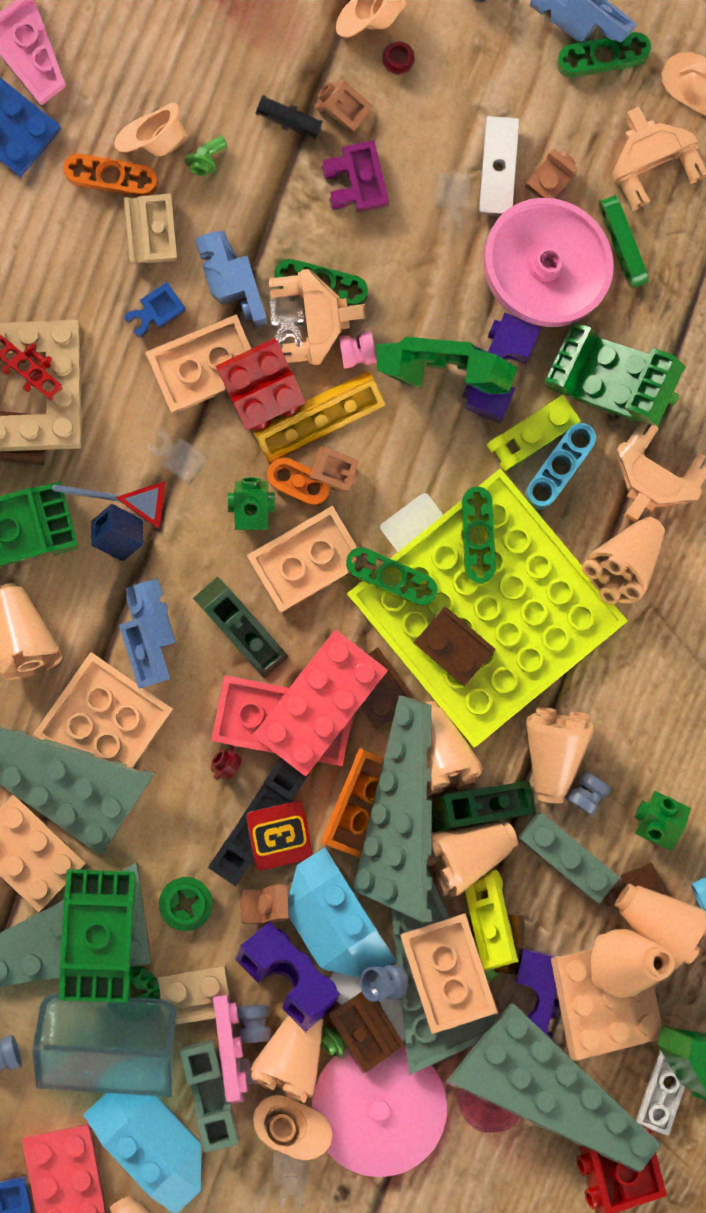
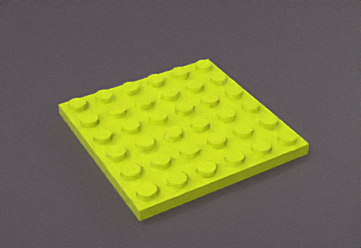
M501 468L478 486L488 490L493 504L496 570L490 581L485 584H474L465 575L461 500L390 558L434 579L437 584V595L433 602L426 606H418L364 581L347 593V596L432 699L437 702L439 707L443 708L453 724L473 748L478 746L628 622L615 605L608 604L600 598L599 590L583 573L582 565ZM474 494L472 500L467 501V503L474 506L475 516L474 518L467 516L468 522L474 520L488 522L487 516L480 518V508L486 504V500H481L479 494ZM476 526L469 531V539L472 543L481 545L488 540V533L483 527ZM469 549L470 556L477 554V563L471 567V571L477 572L479 578L483 577L484 572L489 571V566H484L482 562L483 553L489 555V549L483 551ZM389 567L383 571L382 580L388 586H395L401 581V573L398 569ZM378 569L372 573L370 578L376 580ZM407 574L405 585L400 590L401 592L407 593V588L410 587L417 591L416 597L418 599H422L424 595H431L432 592L427 589L428 583L422 581L420 586L410 582L414 576ZM444 606L496 649L465 687L413 644Z

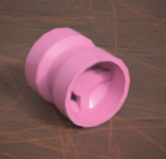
M371 331L362 332L358 337H351L349 335L338 336L344 369L353 368L357 363H364L365 365L376 364Z

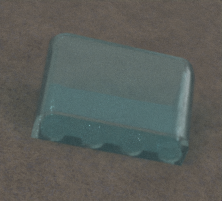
M59 993L48 995L40 1004L32 1047L36 1088L172 1097L177 1014L174 1005L166 1000L130 998L128 1003L59 1001Z

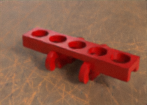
M0 334V342L6 346L0 351V360L6 364L3 368V373L9 375L11 372L10 368H12L27 380L23 387L26 392H29L31 386H33L48 400L52 401L54 399L53 396L63 389V386L44 371L46 368L51 367L52 357L47 356L44 358L36 351L37 345L35 343L30 346L27 345L25 351L21 352ZM12 351L15 355L8 360L6 354ZM32 356L33 358H35L38 362H40V364L37 365L34 361L30 359V357ZM28 361L30 368L27 371H20L18 365L21 362L25 363ZM48 381L55 388L47 392L42 388L43 384Z

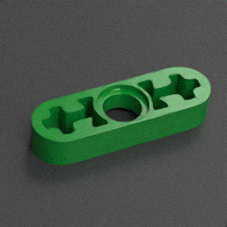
M633 32L621 43L606 37L570 44L561 49L557 59V68L563 76L575 78L638 66L647 60L651 51V42L645 34ZM632 43H636V46L639 48L643 47L639 56H635L634 51L623 52L622 59L619 60V48L617 45H621L620 51L630 49ZM601 47L608 48L613 54V59L607 63L599 62L595 57V51ZM585 51H589V66H587V59L579 60L575 68H572L570 63H564L567 61L568 55H573V58L576 60L583 59L586 54Z
M612 195L599 200L602 219L630 288H635L648 283L645 265L618 197Z
M294 259L281 261L275 269V278L285 277L281 273L288 272L289 268L295 269V275H298V272H301V270L309 269L317 276L324 275L328 277L331 281L330 288L334 292L336 290V279L342 280L340 282V287L350 289L352 284L358 285V291L362 294L355 295L354 299L348 298V292L338 289L340 299L347 298V306L364 304L367 299V284L361 277Z
M476 486L465 492L461 502L465 575L469 581L474 584H485L492 579L496 570L493 504L488 490ZM474 494H479L481 500H486V504L480 508V518L487 516L488 522L484 520L468 522L467 516L471 518L475 516L474 506L467 503V501L472 500ZM480 526L487 531L488 540L484 544L476 545L470 541L469 531L473 527ZM469 549L473 551L489 549V555L484 553L482 555L483 565L489 566V571L484 572L482 578L478 577L477 572L471 571V567L477 563V554L470 556Z
M358 547L353 549L347 556L346 567L350 575L418 606H426L433 602L437 595V584L433 578L370 549ZM363 554L367 556V563L376 567V560L383 562L377 571L376 580L370 578L373 573L372 570L362 568L361 572L356 571V564L352 562V559L354 557L360 558ZM389 567H394L401 573V581L395 586H388L382 580L383 571ZM407 574L414 576L410 582L420 586L422 581L428 583L427 589L432 592L431 595H424L422 599H418L416 597L417 591L410 587L407 588V593L401 592L400 590L405 585Z

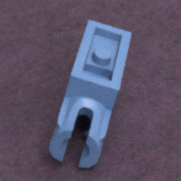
M531 0L529 4L541 15L551 9L549 21L579 42L587 39L596 27L599 26L606 37L621 43L637 26L635 21L608 0Z
M225 231L211 232L196 238L195 242L200 258L206 260L203 264V270L211 295L220 305L246 298L245 301L241 302L246 321L252 319L255 329L268 325L248 256L237 258Z
M159 578L125 588L127 603L133 620L120 624L119 627L139 689L170 679L161 647L176 643L168 617L167 603L160 602L159 600L164 595Z

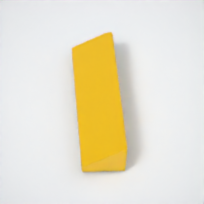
M366 371L305 401L306 403L300 405V411L290 417H283L282 414L270 419L271 423L267 428L261 431L252 430L267 462L270 463L385 406V402L373 376L369 371Z

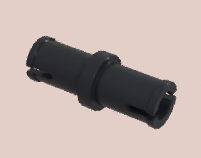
M265 95L261 97L255 112L257 116H262L282 125L281 129L288 131V129L294 130L312 138L314 141L323 124L322 120L297 111L296 106L291 104L288 107Z

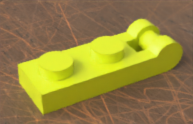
M561 395L505 433L487 443V447L491 453L495 452L501 460L499 465L504 472H507L564 435L573 425L581 423V420L565 396ZM511 441H514L519 449L514 454L506 446Z
M497 870L487 872L484 877L465 890L483 970L487 971L518 962L502 893L503 882ZM487 890L488 898L481 899L482 891Z

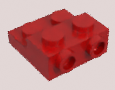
M276 338L216 365L217 371L246 431L251 428L253 431H261L270 425V419L281 414L283 417L293 416L300 411V405L306 403Z
M644 1128L651 1135L650 1129ZM583 1145L579 1146L581 1155L576 1157L577 1167L583 1176L586 1175L589 1189L585 1190V1199L590 1209H595L596 1213H618L667 1196L656 1153L642 1171L636 1172L601 1156L600 1153Z

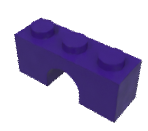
M504 313L501 322L494 320L487 338L493 341L486 352L496 354L498 357L503 358V360L511 359L526 364L541 328ZM467 384L462 398L467 399L464 409L501 424L515 387L511 386L509 393L486 394Z
M268 922L240 945L235 960L258 984L267 976L273 974L283 975L291 981L294 989L287 994L282 1009L304 1032L334 1008L340 995L336 985L330 978L321 975L314 967L308 955L299 952L290 943L288 935L283 930L277 929L271 922Z
M523 948V950H520L517 974L514 976V981L518 984L529 986L535 991L536 1005L526 1016L552 1040V1032H548L550 1018L556 1019L559 999L555 998L557 989L551 958L557 956Z

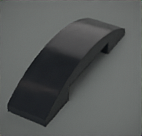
M280 757L243 816L217 852L208 869L236 887L254 860L246 819L247 814L252 811L292 802L310 773L305 777Z

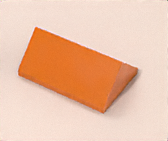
M359 748L321 843L353 856L361 857L384 758Z

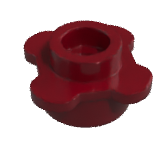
M232 745L228 746L225 750H220L212 759L211 771L215 773L214 778L216 780L220 778L229 780L237 773L241 766L242 759L233 752L235 748Z

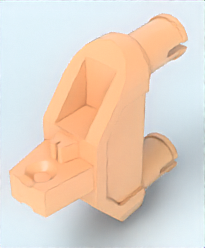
M639 107L626 113L625 120L630 131L625 133L627 143L611 178L614 184L621 186L631 210H636L639 208L638 205L643 207L650 202V198L647 196L638 178L640 173L670 159L680 160L690 184L696 183L697 178L702 180L706 177V167L697 151L699 142L693 133L662 123L655 124L653 120L647 122Z
M309 269L301 270L296 276L269 278V287H284L282 289L270 290L272 299L297 295L304 298L308 338L304 342L279 343L283 353H292L284 355L287 363L308 361L309 364L320 365L343 329L350 328L349 320L366 318L365 304L347 306V298L340 299L322 279Z
M639 421L627 443L623 442L616 450L620 470L627 491H629L626 497L633 500L624 516L633 522L639 519L645 508L652 512L654 508L699 500L702 495L700 487L706 479V462L700 469L701 464L706 458L705 455L696 454L684 477H677L645 457L644 451L659 429L657 426L651 425L644 435L643 432L648 424Z

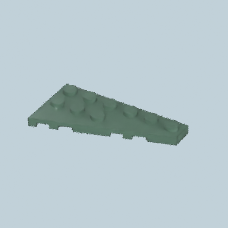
M399 696L353 891L421 922H431V910H427V891H431V877H427V858L431 855V800H427V782H432V769L427 768V750L432 746V705L410 697Z
M0 727V785L101 855L156 773L147 770L142 772L127 767L125 763L111 762L95 757L93 753L49 739L41 740L28 736V733L17 729L12 731Z
M138 863L122 870L132 871L136 874V901L133 903L130 967L152 963ZM64 900L0 933V987L60 978Z
M432 878L431 891H427V910H431V922H421L391 908L397 965L405 970L408 977V988L406 994L401 998L409 1075L477 1044L497 1020L495 1015L492 1014L434 1034L431 1033L400 934L450 918Z
M514 1004L506 1007L445 1082L470 1092L477 1098L484 1101L487 1100L502 1107L505 1111L550 1132L568 1138L569 1141L600 1153L601 1156L636 1172L643 1170L661 1146L653 1136Z

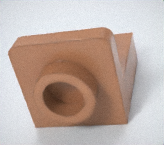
M345 80L333 83L329 82L321 89L318 94L320 100L315 108L319 112L326 111L349 132H354L373 105Z
M552 148L544 162L526 182L525 187L539 198L557 199L575 177L578 168L574 165V159L566 152H558Z
M319 447L309 478L330 486L331 490L336 492H349L358 478L357 466L359 460L327 447Z
M275 884L261 890H242L240 892L241 922L243 924H267L268 922L274 924L289 919L287 885Z

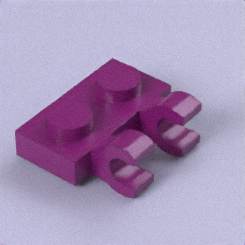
M374 140L343 146V157L329 158L322 161L324 179L335 178L347 173L351 188L330 192L329 200L332 210L342 209L354 203L357 213L389 206L388 194Z

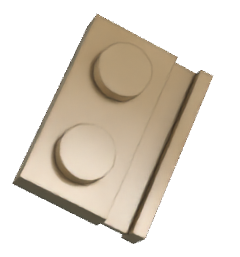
M172 194L139 196V198L129 199V197L124 198L130 264L178 261Z
M225 966L158 977L165 1027L214 1019L216 1016L213 997L227 995L230 998Z

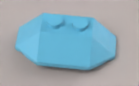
M326 847L297 865L288 897L289 918L321 969L361 978L363 971L368 967L380 966L383 968L386 965H393L397 962Z
M109 1090L84 1114L85 1119L103 1147L151 1198L172 1213H178L201 1191L202 1143L155 1093Z

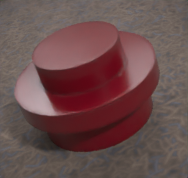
M404 42L390 43L383 51L382 62L390 73L404 74L414 64V51Z

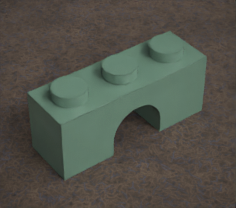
M537 812L517 837V839L558 870L569 882L595 903L599 904L620 879L617 874L541 812Z
M216 1038L182 1047L180 1055L187 1084L191 1087L196 1105V1121L204 1153L238 1145L240 1136L232 1104L226 1102L222 1063Z

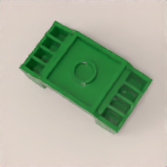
M572 323L545 379V383L548 389L568 396L578 402L633 421H641L658 427L686 366L676 356L662 350L652 348L650 354L599 338L591 327Z
M405 337L399 343L376 344L377 371L414 387L422 388L425 362L426 366L445 369L446 364L457 365V369L467 371L465 383L486 394L509 393L517 371V366L508 363V361L503 360V358L498 357L496 354L480 349L470 342Z
M61 481L0 496V567L49 553L56 556L77 549L78 543L65 495L62 492L52 490L53 485L62 486Z
M67 869L63 904L59 1001L129 1002L132 976L130 974L133 903L136 901L135 872Z

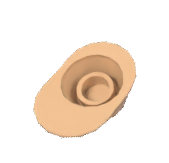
M351 0L338 16L336 32L341 37L348 38L358 34L365 28L384 30L395 21L398 14L405 7L406 1Z
M681 52L672 56L665 63L661 73L662 84L666 92L676 100L706 116V58L693 52Z
M176 103L168 104L158 111L140 117L128 124L117 135L114 142L115 149L119 152H130L143 148L154 156L159 157L185 144L189 136L178 118L180 112L179 105Z
M276 1095L262 1100L255 1109L253 1117L254 1130L264 1145L272 1151L281 1152L300 1160H312L323 1155L331 1145L333 1134L330 1123L323 1114L291 1098Z

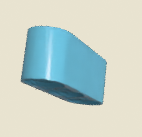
M585 423L573 425L532 479L525 492V498L535 510H544L552 505L596 442V434L591 426ZM575 433L583 434L587 438L588 445L584 448L574 446L571 436ZM557 459L565 461L569 467L568 473L564 475L555 473L552 468V462ZM536 486L546 487L550 493V498L546 501L536 500L532 493L533 488Z

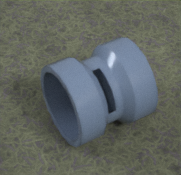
M584 770L579 777V785L575 789H571L565 798L593 817L599 809L598 803L602 798H606L612 788L590 772Z
M386 965L383 968L380 966L368 967L361 975V991L369 1001L400 999L407 992L408 977L405 970L399 965Z
M269 1004L237 1007L240 1025H242L237 1033L238 1037H241L242 1043L261 1042L271 1039V1028L265 1025L270 1015Z
M13 1035L3 1037L0 1041V1071L5 1069V1067L9 1070L22 1067L20 1050Z

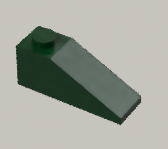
M218 576L193 598L263 678L289 657Z
M529 781L443 794L428 799L431 800V833L476 826L536 813Z

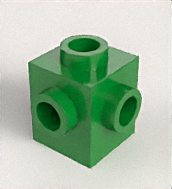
M246 477L241 479V481H235L234 492H228V512H234L235 530H268L269 512H275V492H268V481H261L257 477Z
M654 791L648 802L642 800L636 810L634 818L639 821L635 834L672 851L686 828L691 808L675 801L671 797Z

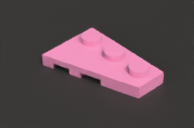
M15 0L0 12V57L37 103L42 106L66 88L35 0Z
M227 995L213 997L226 1102L231 1104L245 1102L244 1093L248 1092L245 1071L241 1072L239 1058L243 1057L241 1037H235L234 1024L239 1023L236 1002L230 1003V998Z

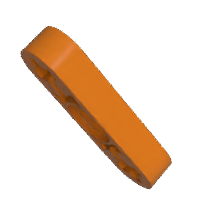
M81 153L70 155L64 162L63 169L67 180L72 185L133 197L153 195L158 189L156 173L147 165ZM79 163H83L86 170L94 171V165H98L95 172L96 181H92V174L87 172H81L80 177H75V173L71 168H77ZM108 168H116L120 172L119 180L113 184L105 183L102 180V174ZM126 171H130V178L137 180L141 179L142 175H147L148 181L151 184H145L144 189H140L136 181L128 180V187H125Z

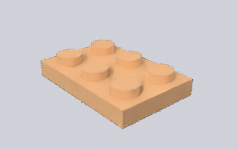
M236 314L147 351L146 355L170 412L174 414L227 392L216 365L250 350L251 347Z
M331 506L248 554L247 558L281 614L348 575L346 559L348 554L357 546L336 510ZM362 555L360 558L354 557L352 559V562L356 564L355 570L366 564Z
M13 794L0 808V876L40 913L65 887L67 869L81 870L87 863L20 798Z
M465 914L400 934L432 1034L497 1013Z

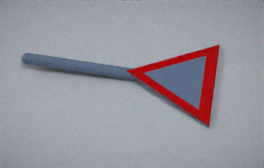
M166 481L123 495L61 485L52 486V490L56 492L121 502L158 530L160 529Z

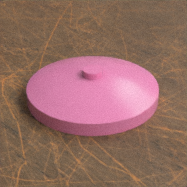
M535 198L512 206L498 218L485 241L483 270L493 295L511 314L534 325L560 327L583 319L603 300L613 277V255L605 233L598 223L585 211L563 200Z
M406 1046L366 1073L361 1072L345 1047L342 1057L338 1058L337 1055H334L322 1069L316 1081L312 1097V1108L323 1114L331 1125L333 1135L331 1145L327 1149L328 1154L345 1168L365 1176H393L417 1166L436 1147L446 1123L447 1100L438 1072L433 1065H430L409 1075Z

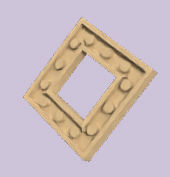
M79 320L0 323V334L21 352L25 351L27 345L30 346L35 343L38 353L43 357L51 356V367L46 368V372L63 386V389L53 396L54 399L52 401L46 398V414L0 416V452L81 448ZM0 342V351H2L6 346ZM9 351L6 354V358H12L15 354ZM47 381L46 391H52L55 387Z

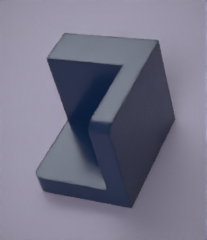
M114 504L109 505L91 521V546L120 561L126 560L144 545L143 521Z

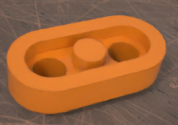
M278 458L268 467L267 477L270 485L275 490L310 506H318L323 504L330 495V486L309 478L312 471L311 468L290 458ZM280 471H288L290 478L287 481L279 480L278 474ZM310 485H318L320 492L317 495L309 494L307 490Z

